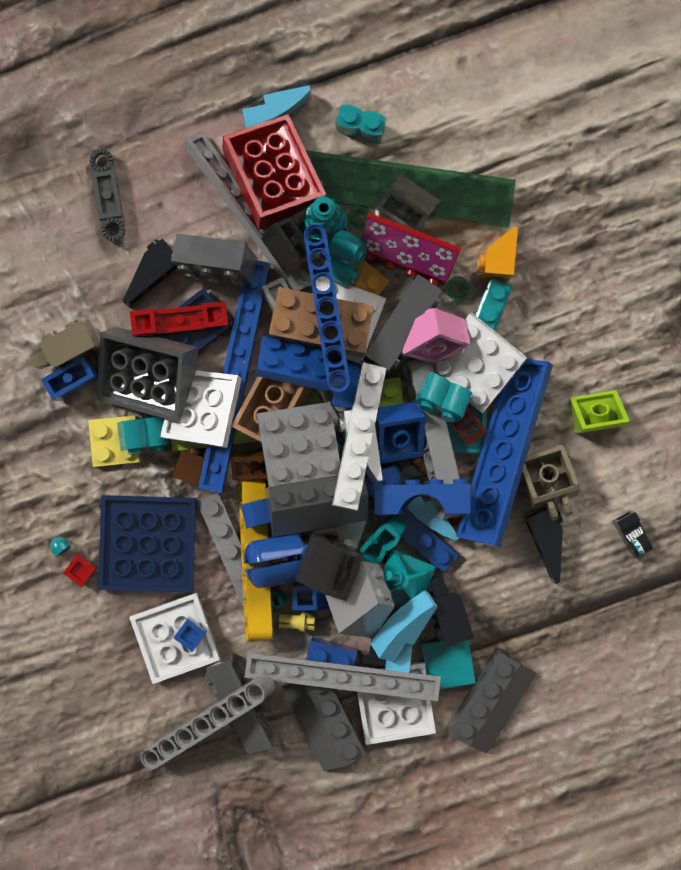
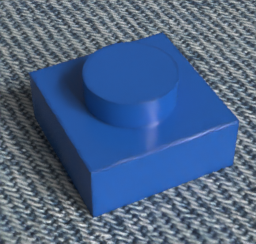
M188 617L173 638L193 652L207 631Z

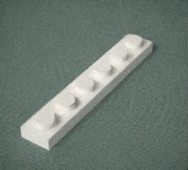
M367 363L361 364L332 506L353 511L358 510L386 368Z

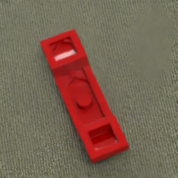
M225 301L161 310L130 311L133 336L179 333L228 326Z

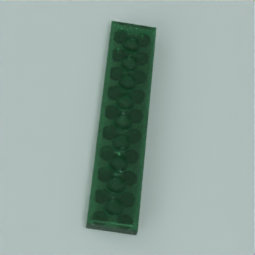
M306 150L324 188L326 197L334 200L337 204L506 228L510 226L515 179Z

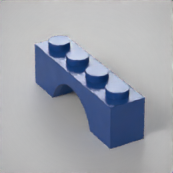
M436 479L429 480V484L420 485V480H405V485H396V481L388 480L382 481V485H374L375 515H404L409 504L417 497L429 495L437 499L442 504L446 514H475V484H468V479H453V484H444V480Z

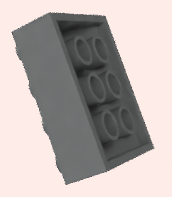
M120 327L100 332L97 400L175 422L181 421L196 372L198 347L152 335L133 336L132 330Z

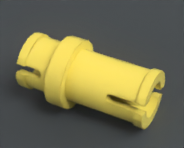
M280 613L279 629H300V632H305L306 630L315 631L316 615Z

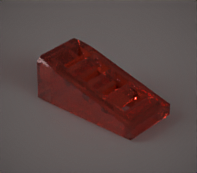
M467 406L465 411L467 414L458 422L454 421L451 423V425L466 445L469 446L488 431ZM470 418L473 422L462 429L460 425ZM476 426L478 430L468 437L466 432Z

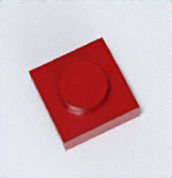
M77 554L63 574L82 588L97 567L80 554Z

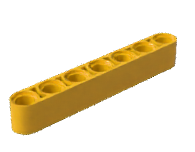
M265 479L239 480L238 483L246 642L271 641L270 587H255L247 578L245 571L249 568L269 565V560L244 564L243 558L245 548L249 543L268 538L267 524L246 528L241 509L242 504L266 498L264 490L266 489Z

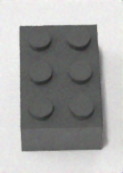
M177 234L171 262L187 279L197 281L199 278H205L209 282L217 284L227 281L234 286L243 287L244 284L252 285L257 257L246 242Z

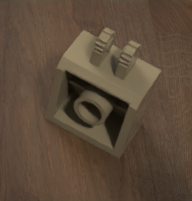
M71 321L65 325L66 329L57 333L54 331L43 337L44 341L39 343L42 350L37 352L36 355L33 354L31 356V365L38 369L51 365L62 368L81 356L91 358L99 354L100 341L91 325L83 321Z
M564 445L528 455L520 479L532 510L546 506L551 519L557 520L558 512L554 503L561 502L564 513L567 516L572 515V508L568 499L576 497L580 487ZM548 475V478L552 477V480H546L543 477Z

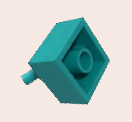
M395 548L389 550L382 566L383 576L387 587L391 591L392 600L401 605H405L412 598L427 590L436 569L434 564Z

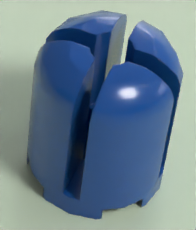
M302 533L252 541L246 546L243 556L244 564L264 562L283 557L288 558L287 561L246 569L247 578L255 587L267 588L310 578V576L306 575L307 567L312 566L311 554L308 544L303 545L298 536Z

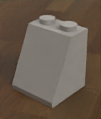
M362 561L324 592L339 634L373 638L395 607L391 591L385 582L383 571L379 564Z

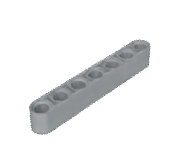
M420 359L403 362V374L410 402H415L424 377L430 372L434 373L432 363ZM422 410L426 416L423 457L429 480H444V484H453V479H460L446 421L435 411L426 412ZM433 497L436 512L440 519L465 515L446 514L442 504Z
M264 674L257 676L164 735L142 752V764L148 769L158 768L259 705L273 693L275 689L273 679Z

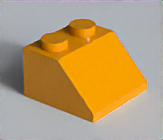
M512 227L489 246L484 254L480 255V259H477L476 273H480L479 280L494 278L502 282H508L514 276L518 227Z

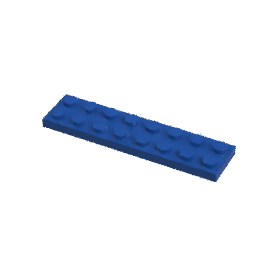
M526 359L497 396L472 484H475V514L462 515L456 537L498 548L501 547L553 364L550 362Z

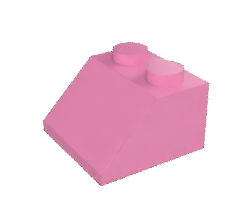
M437 308L426 310L424 314L415 319L402 350L403 355L433 364L444 360L471 345L466 321L464 318Z

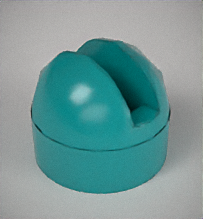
M62 537L54 538L50 544L51 551L55 557H59L71 547L70 543Z
M272 590L271 608L279 609L283 607L286 601L285 594L281 590ZM276 594L280 605H275L272 595Z

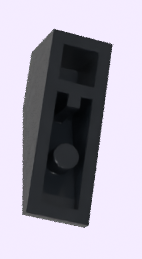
M163 238L151 242L147 246L148 250L143 254L123 299V303L129 308L178 269L171 262L173 250Z
M546 507L523 518L551 582L558 584L560 583L563 535V528L560 523L563 522V519L557 509L558 519L552 520Z

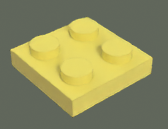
M137 416L88 420L93 467L141 462L140 453L128 455V450L121 451L117 422L137 419Z

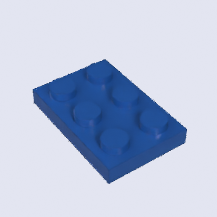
M262 336L256 376L328 391L321 348ZM331 353L327 358L331 364L333 353Z

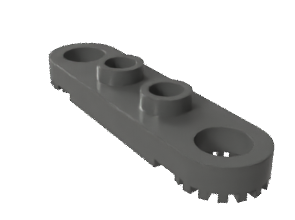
M99 148L92 152L89 162L101 232L108 241L118 242L124 238L126 227L115 162L108 150ZM100 155L107 156L108 162L106 166H97V157ZM111 224H117L120 227L119 233L115 236H110L107 233V229Z

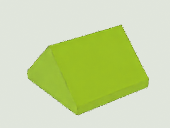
M617 390L570 397L576 433L630 425V420Z

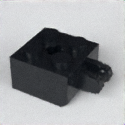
M434 575L430 581L433 592L430 596L438 607L431 618H436L437 623L433 624L439 642L444 641L446 646H450L474 638L461 596L456 590L447 588L444 583L445 581L440 575Z

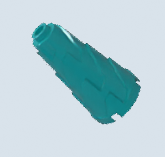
M321 196L316 198L315 202L308 207L303 215V234L309 225H321L326 231L328 247L335 233L342 229L348 232L346 213L329 197ZM317 233L309 236V240L313 243H317L322 239Z

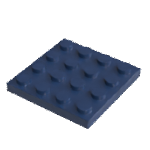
M101 495L98 590L193 593L197 498Z

